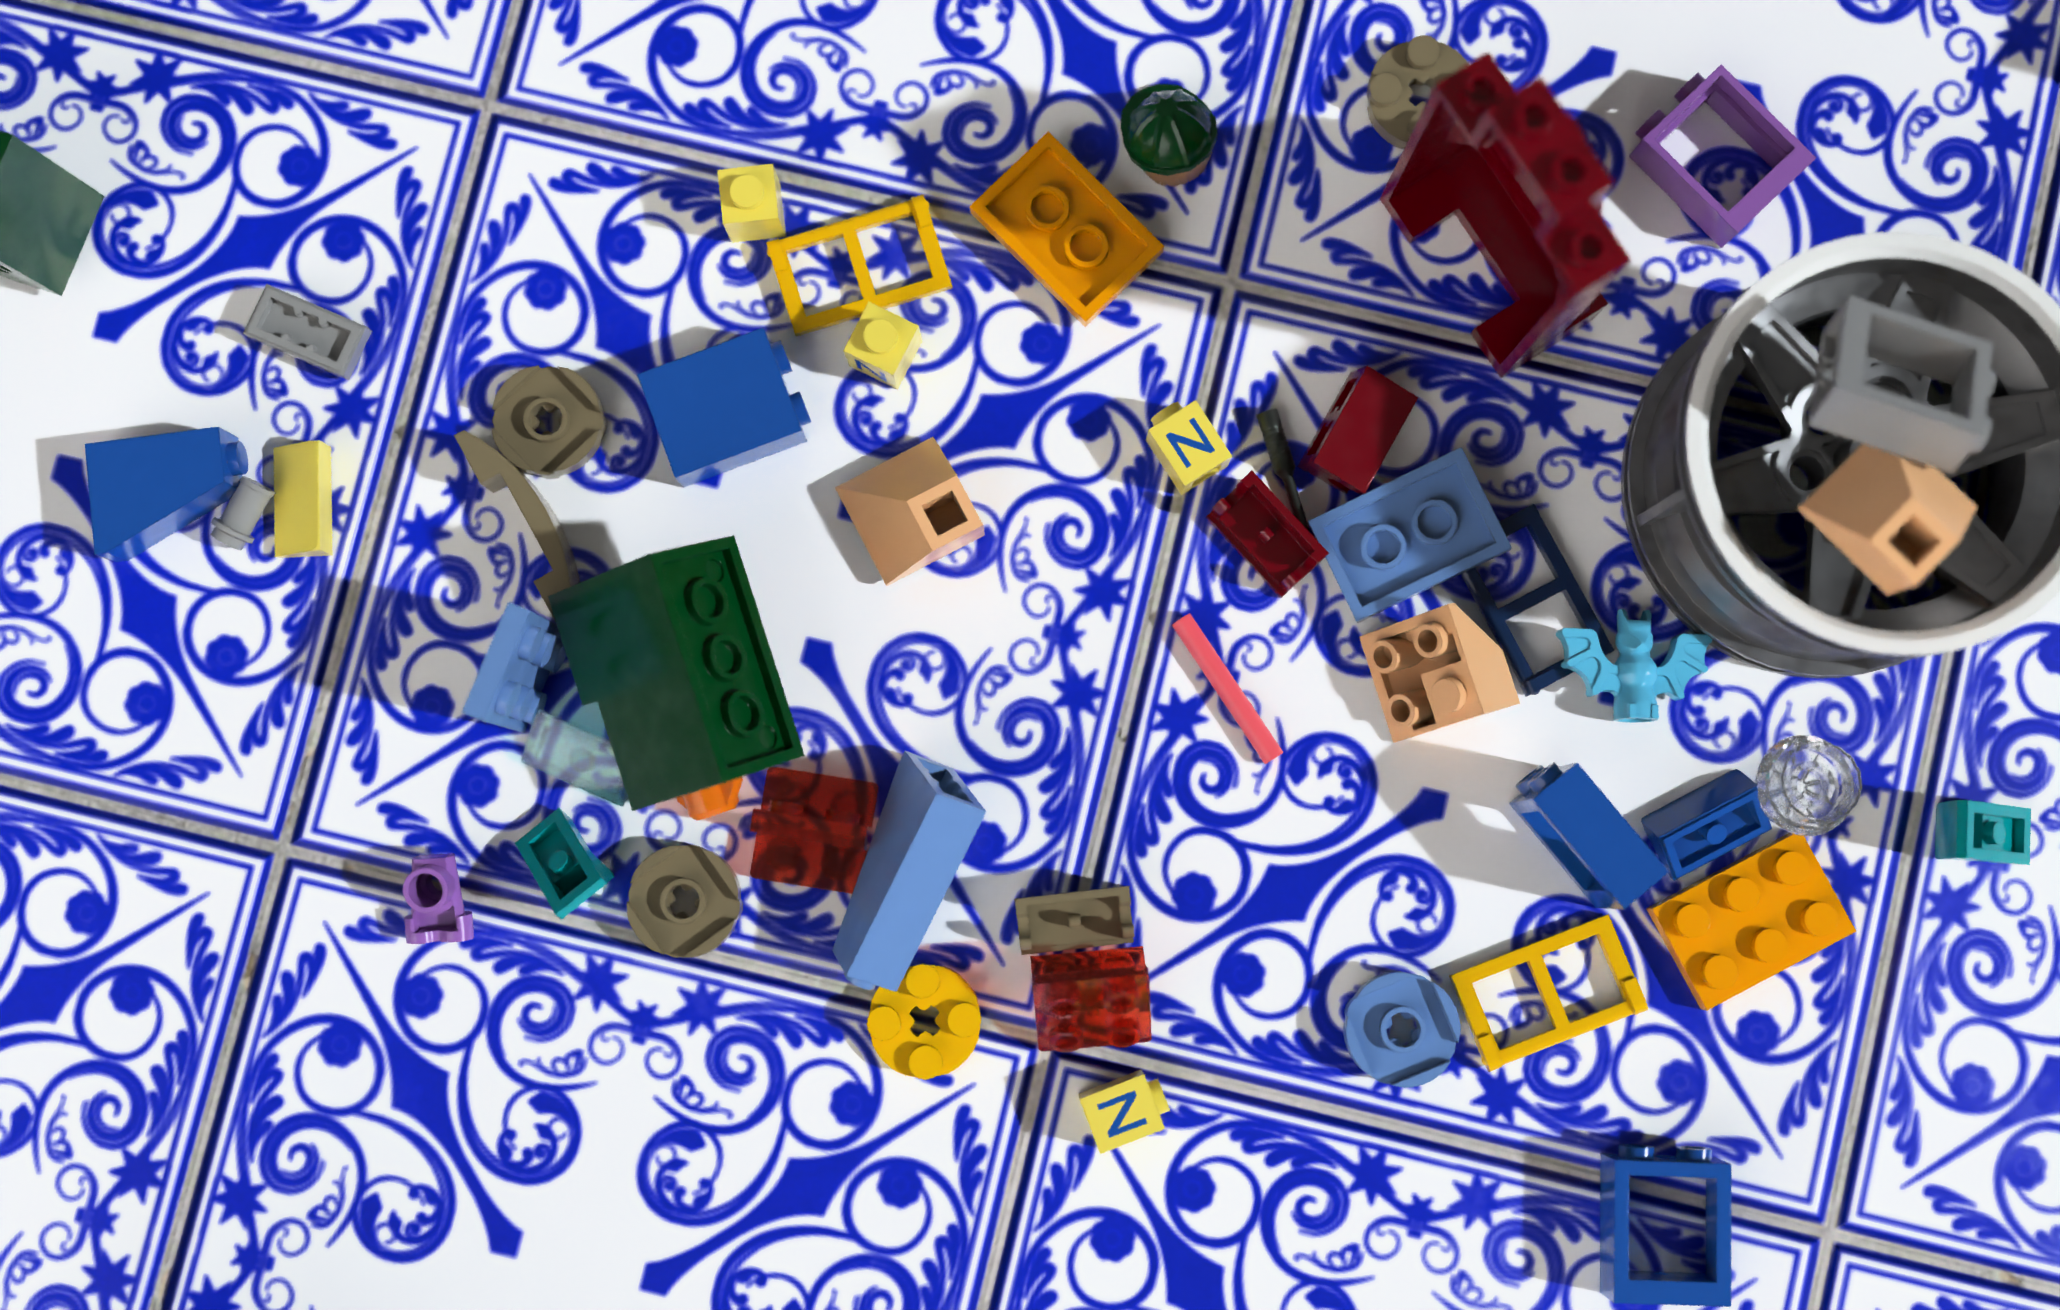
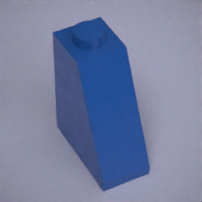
M211 427L85 444L94 554L115 562L129 561L230 500L240 484L242 475L248 472L247 452L244 444L239 441V437L221 427Z

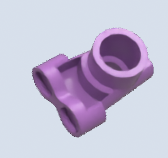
M429 854L413 857L412 872L406 877L403 884L405 901L411 907V915L404 917L406 943L462 942L473 939V915L471 911L464 910L455 854ZM432 876H435L440 881L442 891L434 887Z

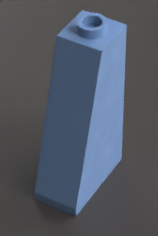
M904 751L832 949L844 971L845 978L854 985L867 990H873L876 986L897 992L987 812L953 768L908 751Z

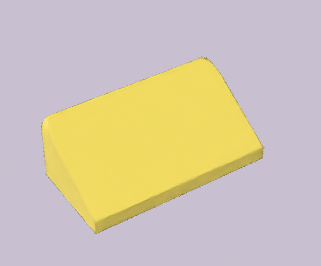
M312 440L273 448L275 557L333 556L331 447L321 440Z

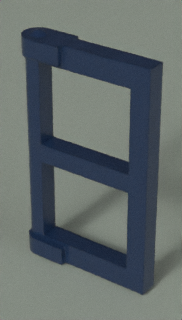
M1535 504L1499 521L1506 537L1527 527L1553 574L1554 580L1498 608L1476 567L1461 574L1495 639L1503 649L1507 661L1521 684L1519 686L1525 697L1537 695L1541 689L1574 672L1561 667V663L1564 661L1562 659L1534 674L1507 626L1506 620L1562 592L1582 629H1593L1597 633L1603 653L1607 655L1615 651Z

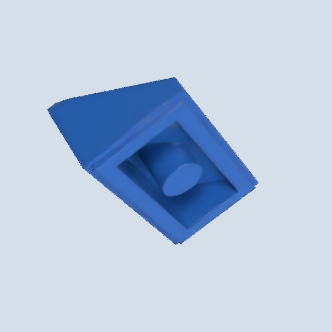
M1737 769L1712 780L1641 819L1644 831L1662 864L1669 871L1668 875L1673 881L1772 829L1758 785Z

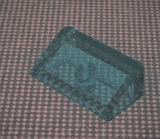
M538 709L521 762L624 807L628 796L610 740L549 712Z

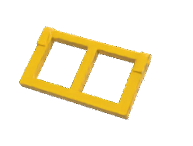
M924 194L790 237L766 242L768 247L767 255L772 260L796 337L859 318L868 301L888 309L953 289L929 213V202L925 200ZM913 216L932 278L876 295L857 233ZM844 237L863 299L806 316L787 254Z
M1609 914L1449 975L1482 1058L1481 1061L1488 1072L1630 1015H1637L1648 1010L1646 999L1632 972ZM1596 935L1623 1001L1569 1022L1542 955ZM1527 962L1553 1029L1499 1049L1472 983Z

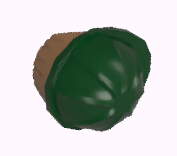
M1156 84L1145 87L1131 96L1122 109L1120 127L1124 147L1131 161L1140 167L1155 183L1163 186L1183 185L1196 179L1205 170L1218 139L1216 118L1208 106L1194 93L1179 85Z

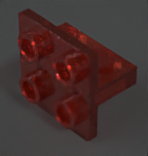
M779 767L768 768L761 810L753 808L750 832L757 833L750 869L751 877L852 894L870 846L879 786L874 782Z
M1143 946L1030 956L1038 1048L1040 1051L1066 1053L1078 1050L1079 1048L1111 1045L1115 1047H1129L1136 1043L1151 1041L1148 967L1145 965Z

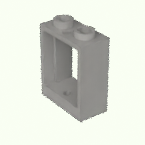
M1849 295L1821 335L1807 425L1953 474L1970 452L1977 454L1982 450L1991 432L1992 419L1986 416L1987 401L1994 390L1997 380V373L1991 370L1993 343ZM1865 356L1953 385L1950 413L1863 384Z

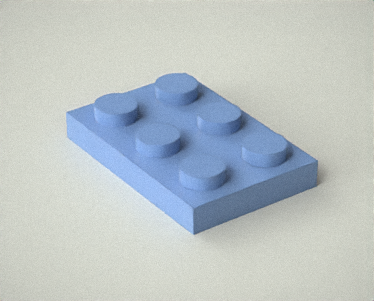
M1462 447L1308 521L1317 541L1329 553L1325 558L1357 623L1512 549Z
M508 602L462 713L484 722L525 733L528 724H536L546 704L547 694L543 693L542 690L550 671L556 673L566 657L557 624L528 609Z

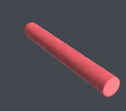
M1189 613L1173 623L1172 627L1264 764L1282 754L1283 750L1192 615Z

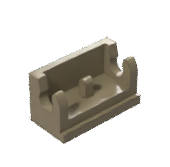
M1129 886L1016 898L1015 907L1021 955L1133 943L1134 926L1131 917Z

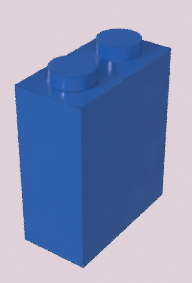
M764 328L637 374L674 477L683 487L808 442L802 426L812 421L801 392L798 391L790 394L783 377L784 374L792 372L781 340L771 343Z

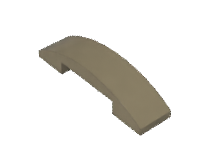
M465 430L455 434L454 437L479 483L492 493L506 486L509 488L553 571L533 582L555 620L548 596L580 583L571 546L557 516L537 487L501 453Z

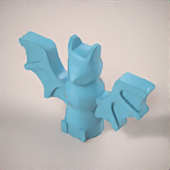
M1625 609L1618 610V632L1615 637V644L1619 651V657L1614 664L1603 653L1598 635L1593 629L1563 628L1556 631V637L1561 641L1564 649V661L1561 663V667L1576 672L1583 679L1587 697L1595 696L1604 691L1613 694V721L1625 723L1657 721L1659 719V705H1657L1656 700L1658 694H1665L1673 701L1684 699V689L1687 682L1693 676L1708 671V667L1705 665V652L1708 644L1713 640L1707 634L1682 633L1676 635L1670 641L1666 658L1657 667L1650 657V651L1653 647L1650 610L1643 611L1640 620H1629Z

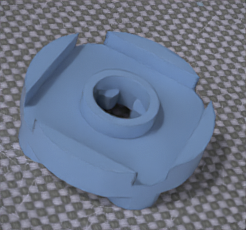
M1401 971L1377 975L1359 987L1354 997L1348 1001L1345 1007L1343 1034L1347 1050L1361 1070L1381 1083L1402 1088H1412L1434 1080L1446 1070L1451 1062L1450 1058L1455 1052L1456 1042L1459 1043L1461 1032L1460 1019L1452 999L1443 988L1429 981L1424 976ZM1397 1013H1400L1401 1017L1405 1020L1413 1018L1416 1022L1417 1028L1409 1032L1411 1042L1406 1045H1402L1398 1038L1389 1039L1386 1029L1392 1026L1391 1017Z

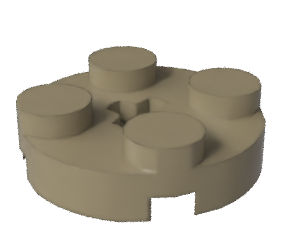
M1427 35L1416 36L1411 41L1400 43L1388 50L1376 63L1367 86L1368 116L1378 134L1390 144L1404 149L1426 105L1425 102H1421L1415 106L1409 101L1413 93L1410 86L1414 84L1419 86L1426 85L1433 91L1437 83L1468 64L1466 59L1452 47L1437 42L1436 39Z
M533 366L518 371L498 390L492 407L495 411L492 434L500 452L522 471L539 475L546 479L559 478L584 466L597 452L607 430V420L603 413L602 402L596 391L581 375L569 368L557 366L558 368ZM545 409L549 413H553L557 409L561 411L562 416L558 420L560 427L557 431L551 433L547 430L542 434L536 432L535 429L540 425L536 415L540 410Z
M697 845L668 846L652 853L637 867L630 882L632 885L629 890V902H627V917L634 933L651 950L674 958L698 957L718 948L730 937L743 911L741 887L732 867L717 853ZM681 886L685 891L693 889L697 891L699 898L694 902L697 911L692 916H689L685 911L675 914L671 910L670 905L676 901L672 891L676 887Z

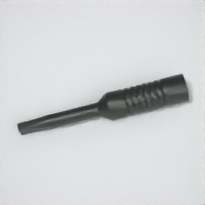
M1278 410L1264 411L1257 414L1256 417L1260 430L1263 433L1262 436L1264 437L1274 473L1283 480L1293 515L1309 531L1305 512L1293 478L1296 466Z

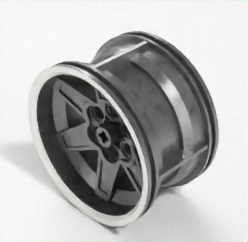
M1874 232L1848 236L1820 244L1799 253L1772 269L1741 294L1721 316L1700 329L1665 361L1643 393L1628 428L1621 469L1623 512L1634 553L1645 576L1658 596L1671 612L1694 634H1707L1713 639L1710 645L1726 655L1761 670L1785 676L1811 679L1861 675L1898 665L1913 658L1956 651L1986 642L2012 630L2033 617L2060 593V305L2036 282L2009 263L1965 243L1929 234ZM1849 295L1993 343L1991 370L1997 373V380L1994 390L1987 401L1986 416L1992 419V428L1988 440L1979 453L1974 454L1970 452L1953 474L1938 469L1945 477L1951 480V478L1987 466L1989 503L1986 524L1974 513L1960 542L1931 570L1942 584V587L1909 607L1888 610L1864 609L1873 581L1806 517L1804 521V528L1807 534L1804 590L1797 589L1775 574L1758 558L1740 534L1731 517L1800 512L1797 508L1861 444L1860 442L1824 431L1823 435L1815 434L1809 429L1805 420L1806 411H1810L1819 352L1798 331L1828 325ZM1865 356L1863 384L1950 413L1951 403L1935 406L1928 403L1926 398L1931 382L1930 377ZM1740 374L1764 395L1780 422L1779 429L1782 440L1717 461L1718 430L1722 412L1729 393ZM1791 465L1801 467L1806 472L1809 484L1807 490L1799 489L1792 483L1789 473Z

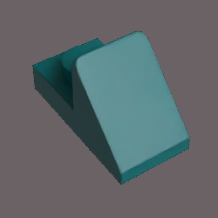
M1954 800L1937 804L1935 830L1936 859L2030 865V808L1971 800Z
M560 808L515 842L553 912L561 920L615 877L614 873L592 854L572 819Z

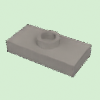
M266 284L243 334L250 339L346 380H350L372 331L367 326Z

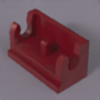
M1368 365L1350 372L1297 467L1311 473L1346 494L1349 490L1360 495L1365 494L1419 397Z
M1250 471L1240 480L1237 487L1225 498L1222 497L1206 516L1209 522L1280 598L1285 596L1329 554L1253 471Z

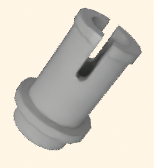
M242 476L240 484L220 519L214 517L211 521L215 527L210 535L218 541L242 551L246 542L253 543L255 538L250 534L268 502L275 495V492L251 478Z

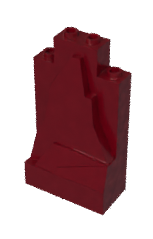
M1488 51L1435 85L1386 184L1380 201L1409 243L1455 215L1515 303L1483 322L1470 333L1500 378L1505 377L1592 321L1608 305L1601 291L1632 260L1601 216L1602 198L1615 183L1587 144L1584 132L1570 112H1565L1541 76L1516 91Z

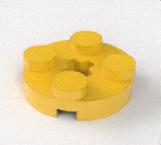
M923 963L909 966L897 992L882 987L877 989L871 1001L867 1028L875 1051L890 1068L906 1076L927 1080L954 1071L968 1059L979 1040L982 1017L977 995L965 978L948 967ZM917 1006L925 1011L930 1006H933L938 1010L939 1014L936 1016L935 1022L940 1029L936 1034L932 1035L930 1032L924 1031L917 1035L912 1031L911 1027L915 1020L910 1015V1012L913 1008Z

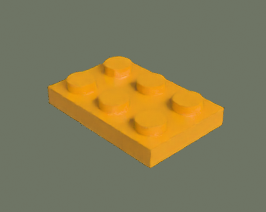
M1049 131L970 205V213L1084 327L1092 322L1164 252V245Z
M1801 830L1792 831L1646 908L1701 1010L1706 1011L1856 932Z

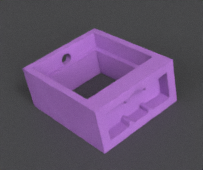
M1721 64L1706 79L1699 72L1696 73L1674 95V98L1680 103L1667 116L1660 109L1657 110L1635 132L1641 141L1629 157L1720 248H1723L1806 169L1816 157ZM1705 102L1773 168L1729 211L1661 146Z

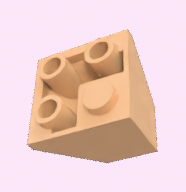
M934 437L835 487L886 587L985 536L983 523L957 474Z
M1861 443L1797 509L1888 596L1916 586L1960 542L1977 506L1937 468Z
M1455 603L1438 607L1359 636L1393 743L1520 704L1503 649Z

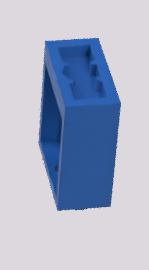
M1553 762L1545 768L1540 765L1515 785L1520 794L1509 802L1510 806L1595 908L1626 909L1669 873L1667 868L1578 762L1558 766Z
M1619 1144V1154L1601 1153L1600 1293L1613 1303L1731 1307L1732 1164L1712 1157V1148L1700 1146H1676V1156L1654 1155V1146L1641 1144ZM1629 1175L1706 1178V1273L1629 1270Z

